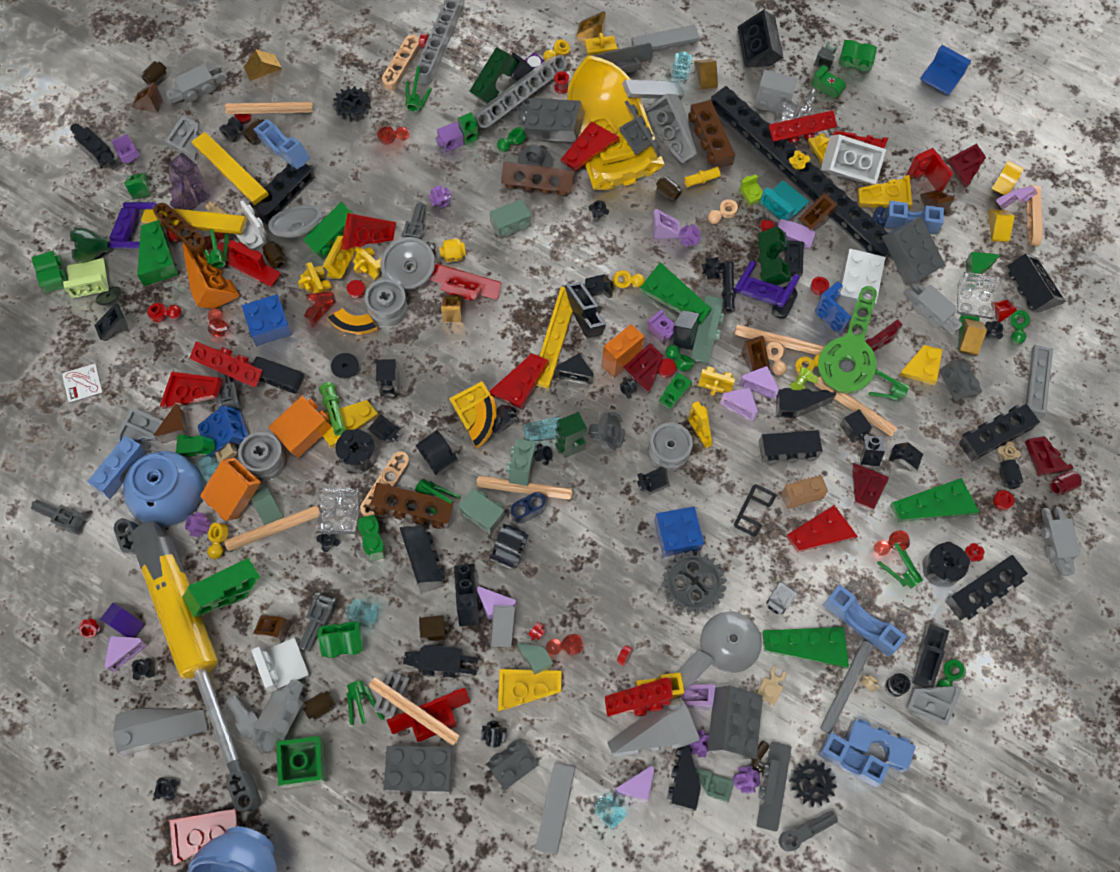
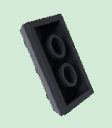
M763 9L737 26L746 68L771 66L784 58L776 18L768 11Z
M1025 253L1007 266L1010 270L1008 272L1012 280L1017 281L1019 292L1027 297V304L1032 310L1043 312L1066 302L1037 257Z
M424 526L400 527L420 593L423 594L444 587L442 580L446 578L443 569H438L436 563L440 561L437 550L432 551L430 545L434 543L431 532L426 533Z

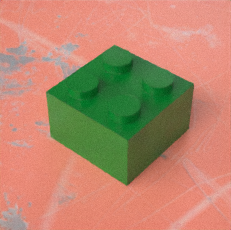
M320 736L276 742L279 787L291 788L326 783L324 742Z

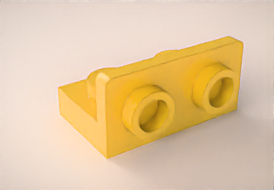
M343 236L337 237L323 264V267L329 271L327 274L329 279L342 278L356 251L354 247L348 250L341 249Z

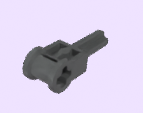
M422 202L416 204L411 222L406 221L401 238L414 237L422 240L424 233L422 220L426 210V205Z
M217 371L218 378L223 380L217 396L219 408L224 405L234 409H241L236 384L231 382L229 376Z
M38 499L31 503L33 511L51 518L50 522L53 525L74 535L79 533V527L83 521L87 520V517L82 513L63 505L56 508Z
M319 591L316 593L306 616L310 622L299 644V649L306 652L310 651L318 634V628L321 625H328L336 609L337 598L326 597Z
M829 811L796 830L783 832L778 838L780 848L787 852L797 850L802 842L838 822L836 814L833 811ZM792 837L794 839L792 845H787L786 841Z

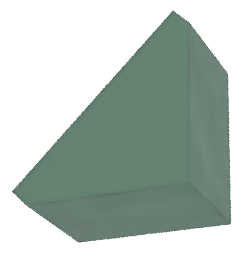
M265 485L257 489L251 501L263 524L266 525L283 518L268 486Z

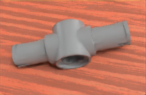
M234 695L226 701L235 715L236 722L234 724L244 738L255 742L254 740H256L259 731L254 729V726L259 717L253 710L246 709L237 695Z

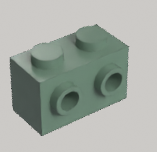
M522 199L489 212L490 222L499 238L509 236L520 229L524 230L531 225V214Z
M517 439L516 445L511 447L510 457H512V460L508 461L506 466V472L509 473V483L528 486L535 459L536 442Z
M472 488L458 506L459 513L489 534H492L505 517L504 507L497 501L492 502L487 499L488 496L481 490L476 491Z

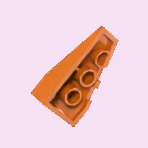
M182 244L190 290L197 306L214 309L239 297L230 279L226 280L222 276L223 271L220 268H213L207 264L204 252L194 253L185 244Z

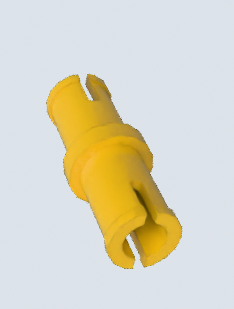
M718 167L706 171L700 170L696 174L684 177L685 186L689 188L690 186L700 183L705 184L706 181L719 178L721 176Z

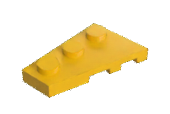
M607 115L589 118V123L592 121L620 138L619 142L611 144L607 147L606 151L599 153L602 165L636 157L625 138H622L617 132L618 129Z
M910 175L904 176L903 179L889 180L888 183H877L859 188L857 191L859 207L877 208L882 206L887 208L890 201L908 203V209H911L913 204Z
M367 400L339 408L344 427L348 431L353 429L360 430L378 417V413ZM331 427L322 437L332 449L336 446L340 436L335 435L333 427Z
M499 669L498 712L561 693V671L545 670L534 675L532 670Z

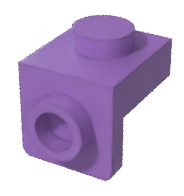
M127 134L111 141L123 164L131 163L140 157Z

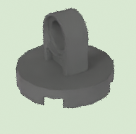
M533 144L520 152L517 163L552 167V158L546 149ZM535 174L533 179H538L541 175Z
M616 412L604 413L598 424H591L589 426L588 436L599 440L605 450L615 451L616 448L622 446L624 441L625 429H621L620 424L623 420Z

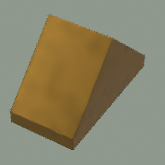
M602 11L581 21L576 35L590 39L598 38L599 33L604 34L606 12Z
M255 50L244 65L250 81L282 69L276 55L260 50Z
M713 59L694 61L701 90L718 88L717 61Z
M462 296L443 297L441 305L443 322L462 321Z
M966 318L963 320L959 352L978 356L987 332L983 322Z

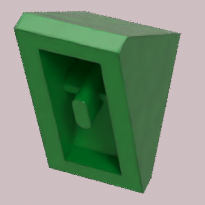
M146 172L130 175L124 181L133 200L151 196Z
M971 252L965 261L966 283L970 285L991 268L999 258V255Z

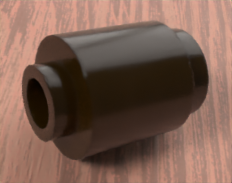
M153 61L143 71L141 78L148 85L151 83L157 84L167 75V68L162 62Z
M257 118L245 128L243 136L249 143L254 144L260 141L254 128L265 120Z
M668 176L661 177L656 183V190L668 200L676 201L682 194L683 190L680 189V186Z
M274 241L264 244L262 247L263 255L270 266L278 269L284 267L287 257L280 246Z
M328 691L320 692L304 703L306 707L303 710L308 719L313 717L316 721L330 712L336 704Z

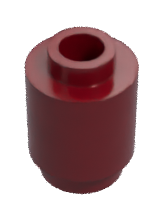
M1069 470L1054 477L1053 481L1050 482V487L1056 495H1065L1079 488L1082 478L1078 472Z

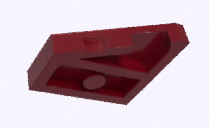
M976 143L950 157L947 162L964 188H966L977 174L986 156Z
M897 319L873 338L865 340V342L875 352L892 342L903 324Z
M649 343L623 369L649 394L662 363L663 354Z
M1045 436L1030 438L1025 441L1038 477L1063 473L1074 469L1071 463L1067 465L1060 456L1062 454L1052 446Z
M854 463L852 473L855 505L874 512L889 477Z

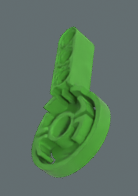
M865 286L860 290L848 333L829 342L819 356L818 371L822 381L827 387L838 393L851 394L861 391L872 381L876 371L875 354L865 342V334L877 297V291L872 286ZM870 294L873 298L866 300L863 298V295ZM859 311H865L867 313V316L860 317L857 313ZM854 328H859L862 330V333L856 335L852 332V330ZM843 360H850L854 364V369L850 372H844L840 369L839 364Z

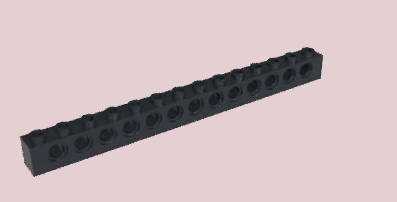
M727 86L711 96V102L717 115L808 199L814 203L826 193L837 204L829 218L867 253L885 257V261L891 257L882 236L888 233L884 227L878 224L869 213L860 208L857 202L849 198L842 189L838 188L830 178H827L810 161L805 164L804 169H795L789 163V159L798 150L786 139L773 142L769 131L770 123L762 119L756 111L751 109L745 101L740 99Z

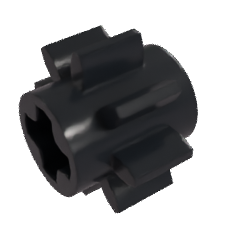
M711 257L706 258L707 263L701 264L703 267L702 274L707 275V279L720 278L719 273L724 272V262L718 261V257L713 259Z
M489 721L487 726H482L481 740H485V744L488 747H499L501 742H506L507 728H502V723L499 721Z

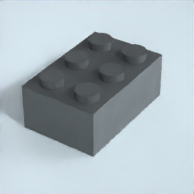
M531 98L524 125L528 139L575 142L580 136L585 113L580 100Z
M921 216L908 220L882 236L905 284L919 282L945 265Z
M733 686L715 687L707 751L740 760L757 759L763 695Z
M387 746L383 790L386 793L450 794L452 748Z

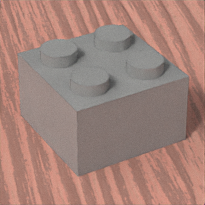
M764 70L754 107L787 116L798 78Z

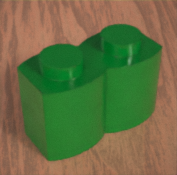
M844 40L838 64L846 68L855 67L861 71H871L877 47L867 43L861 44L854 40Z
M53 250L31 257L39 286L44 293L64 288L63 282L67 281L68 277L65 270L61 268L64 264L60 255H56Z
M374 515L359 518L358 528L363 538V549L370 562L384 559L386 550L381 539V529Z
M346 622L340 625L333 624L318 628L317 637L322 657L335 658L340 654L356 655L363 651L364 642L360 622Z

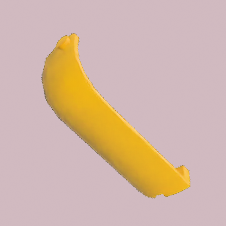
M587 56L573 74L567 91V100H580L585 111L580 134L589 125V118L607 115L618 129L617 132L624 138L619 127L633 120L624 103L626 100H628L630 105H635L638 111L637 116H642L646 123L645 128L649 127L652 132L641 99L628 98L622 85L624 80L631 79L615 64L599 57ZM650 146L638 153L635 158L603 165L598 153L585 166L593 189L611 190L617 185L623 184L626 187L637 183L636 179L645 175L646 177L651 176L664 166L662 156L657 157Z

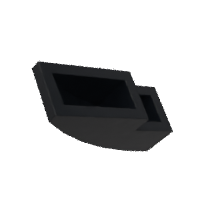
M581 281L566 284L565 290L571 309L586 338L602 335L606 324L598 314L599 306Z
M926 623L912 677L913 684L924 688L934 687L945 653L944 647L950 632L949 630Z

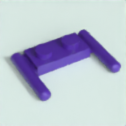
M124 202L110 234V241L107 242L108 248L139 249L140 242L128 241L140 213L138 210H153L157 203Z
M750 261L736 284L734 291L772 305L777 304L779 307H784L800 279L799 275L794 274L784 290L783 287L749 277L756 266L755 261Z

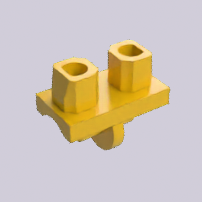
M599 33L598 38L585 39L588 56L618 49L614 35L604 37L603 33Z
M824 133L808 139L813 154H816L821 166L830 139Z
M356 247V255L353 259L355 264L354 271L358 274L364 272L373 280H377L381 272L382 258L374 260L375 253L370 247L365 249Z
M312 262L306 263L307 270L304 274L300 275L301 279L298 281V286L300 289H306L307 292L312 291L315 300H319L322 294L330 292L331 284L329 280L320 281V278H324L322 266L313 267Z
M709 366L705 370L702 369L698 386L712 390L711 396H714L715 392L724 394L732 391L735 382L732 373L723 372V375L715 373L716 370Z

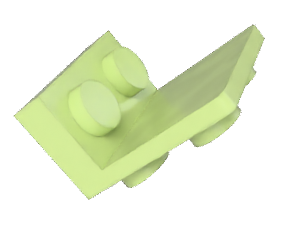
M103 258L67 266L69 280L64 281L63 284L64 289L72 299L109 291L106 266Z

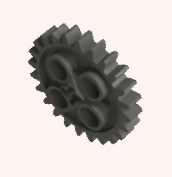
M691 550L688 556L682 552L681 559L678 556H674L675 563L673 561L668 562L670 568H664L666 574L662 575L661 579L666 582H663L661 587L667 588L663 595H669L667 602H674L673 609L680 606V613L686 609L688 616L691 611H694L695 615L698 616L699 610L705 615L707 608L713 611V604L717 606L720 604L719 599H723L725 596L721 592L727 589L722 584H725L727 579L721 578L725 571H718L721 564L714 565L715 558L709 561L707 560V553L704 557H701V553L698 551L697 555L694 556ZM694 566L697 572L691 573L687 567ZM703 579H710L713 585H705ZM681 580L685 586L679 588L675 585V581ZM694 580L697 581V584L693 586L690 584ZM690 594H698L700 596V600H693Z

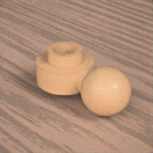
M731 199L724 200L720 204L719 211L712 210L708 213V221L712 224H717L721 221L722 216L724 218H733L737 214V203Z
M771 342L766 346L768 359L774 361L772 365L773 373L781 376L787 370L786 364L781 361L785 350L782 344ZM774 348L778 349V354L776 355L772 353Z

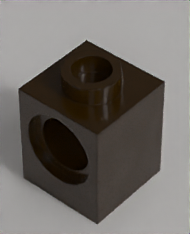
M444 615L419 617L420 639L422 642L446 640V634L450 633L449 621H445Z

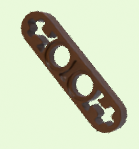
M158 203L154 206L153 212L157 220L192 252L202 253L206 250L207 244L204 237L168 204ZM172 220L179 221L176 225L169 224ZM185 230L191 231L187 236L181 235ZM193 239L200 245H194Z

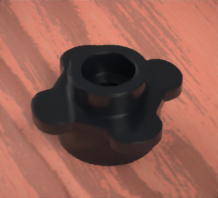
M598 200L589 205V211H592L593 218L595 219L609 214V209L606 208L604 201Z
M988 321L985 323L987 329L985 336L987 338L995 337L1001 339L1003 337V325L1000 322Z
M624 377L623 382L620 383V390L630 399L631 394L636 393L637 386L633 379Z
M541 443L537 444L535 460L542 462L544 466L548 465L553 457L551 448L543 446Z
M332 529L321 533L316 538L317 542L321 544L323 552H328L330 548L337 547L340 544Z
M146 658L145 660L133 661L132 671L134 674L132 677L134 680L138 681L141 678H151L154 672L151 668L153 664L152 659Z
M163 777L159 778L156 782L154 797L156 799L166 798L168 801H172L175 798L174 791L178 786V781L176 779L166 780Z

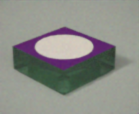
M535 52L525 59L533 69L545 61Z

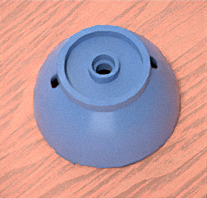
M156 451L141 457L130 467L123 482L124 501L130 513L144 524L152 521L162 527L183 522L189 515H192L200 503V495L203 491V479L197 466L187 457L170 451ZM158 477L157 481L152 482L153 478ZM148 502L154 503V506H148Z
M231 827L224 834L215 837L201 847L191 860L187 872H277V865L273 856L274 846L267 837L255 830L245 827Z

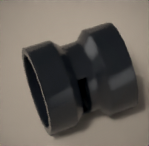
M231 117L228 119L227 124L219 127V130L227 140L232 141L235 139L236 134L244 131V127L235 117Z
M897 673L887 679L885 691L891 697H900L909 691L911 686L910 680L906 675Z

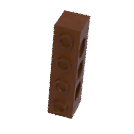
M711 100L692 104L688 113L689 121L693 122L695 134L700 138L701 148L707 154L708 163L712 165V168L733 165L735 152Z
M505 161L503 162L501 183L505 184L506 188L523 186L522 190L533 191V188H539L540 192L550 193V190H554L559 195H568V192H572L575 171ZM519 171L525 175V179L522 182L516 179V174ZM535 174H540L542 176V182L540 184H536L533 181V176ZM553 176H557L560 179L558 186L551 184L550 180Z
M376 482L370 510H374L373 513L378 515H385L386 513L393 515V518L398 520L406 518L411 519L415 524L423 525L427 523L431 524V527L435 529H443L448 527L454 501L450 504L438 497ZM395 499L398 504L396 506H389L387 501ZM408 504H414L416 505L417 509L415 511H409L407 510L406 506ZM432 508L436 511V514L429 516L425 511Z

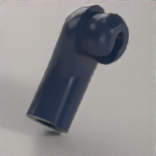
M878 206L872 218L884 227L886 218L883 219L882 216L885 209L882 206Z

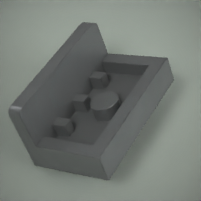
M965 359L952 360L939 369L955 401H960L965 396L978 395L982 392L979 381L975 378L970 364Z
M521 739L511 742L507 749L493 755L490 761L486 763L503 790H506L539 765L527 745Z

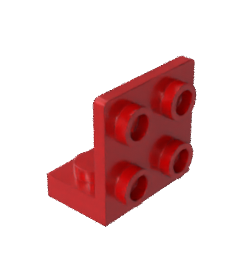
M930 148L915 156L906 176L910 175V180L914 178L919 179L925 175L935 190L944 192L953 173L951 168L942 160L940 154L934 148Z

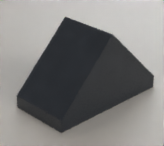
M681 311L673 325V345L692 350L700 318L699 313Z
M579 353L556 367L557 378L591 385L593 383L594 373Z

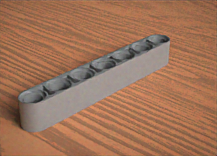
M444 0L417 66H420L418 82L421 85H429L433 81L463 9L464 0Z
M562 55L548 58L475 112L473 116L476 120L477 128L489 127L553 79L557 72L565 70L567 67L566 58ZM505 98L508 99V105L505 103ZM493 107L496 110L495 114H493L492 112ZM480 116L483 119L482 124L479 121Z

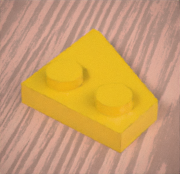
M924 345L903 368L899 376L935 385L943 349Z
M483 381L449 398L466 431L470 430L476 421L477 412L475 405L490 395Z
M697 401L691 404L687 420L705 449L713 445L708 411Z

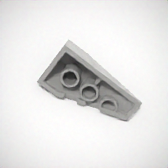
M667 93L644 109L652 131L669 147V150L681 163L684 164L697 155L686 113L678 95Z
M682 698L670 700L671 705L662 707V711L650 712L608 741L607 744L613 757L638 754L642 749L652 748L653 751H659L661 746L672 745V748H679L699 741V735L692 717Z
M130 710L117 714L115 718L113 736L116 753L128 756L208 731L204 710Z

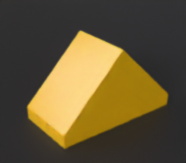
M989 209L991 241L1009 242L1015 215L1007 210Z

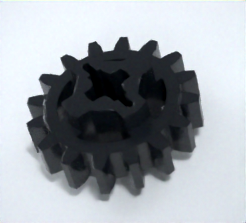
M347 86V90L340 89L341 93H336V98H333V106L337 116L341 115L342 119L347 117L348 121H351V118L357 121V117L363 119V114H368V109H371L370 96H368L367 91L363 92L362 88L357 90L356 86L353 89H350L349 86Z
M815 759L812 760L811 764L808 760L803 761L804 767L800 763L796 765L798 771H791V774L795 777L789 779V782L794 784L790 791H796L797 793L794 798L800 797L802 799L801 805L808 802L809 808L814 807L815 803L817 807H821L822 801L826 804L829 803L828 796H835L831 789L837 788V785L832 784V780L836 779V776L829 775L832 769L825 770V763L822 762L820 765H817V760ZM808 769L814 770V772H812V774L810 775L807 773H803L805 770ZM812 779L815 780L814 784L816 787L811 788V782H809ZM799 782L802 784L803 791L800 788ZM816 792L822 794L819 798H811Z

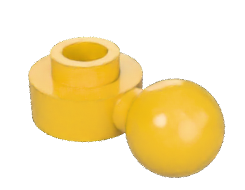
M563 39L557 40L552 50L544 52L543 59L547 60L558 55L566 57L570 51L569 43Z
M619 270L613 274L612 282L617 288H627L630 284L635 288H640L645 282V278L642 274L637 273L631 276L628 271ZM620 276L623 279L621 283L618 280Z
M821 353L817 354L813 360L809 357L799 358L795 364L796 373L800 375L803 363L808 364L807 369L813 372L814 367H818Z
M223 523L211 524L208 531V538L212 545L208 547L207 555L213 560H217L223 555V548L220 544L228 536V528Z

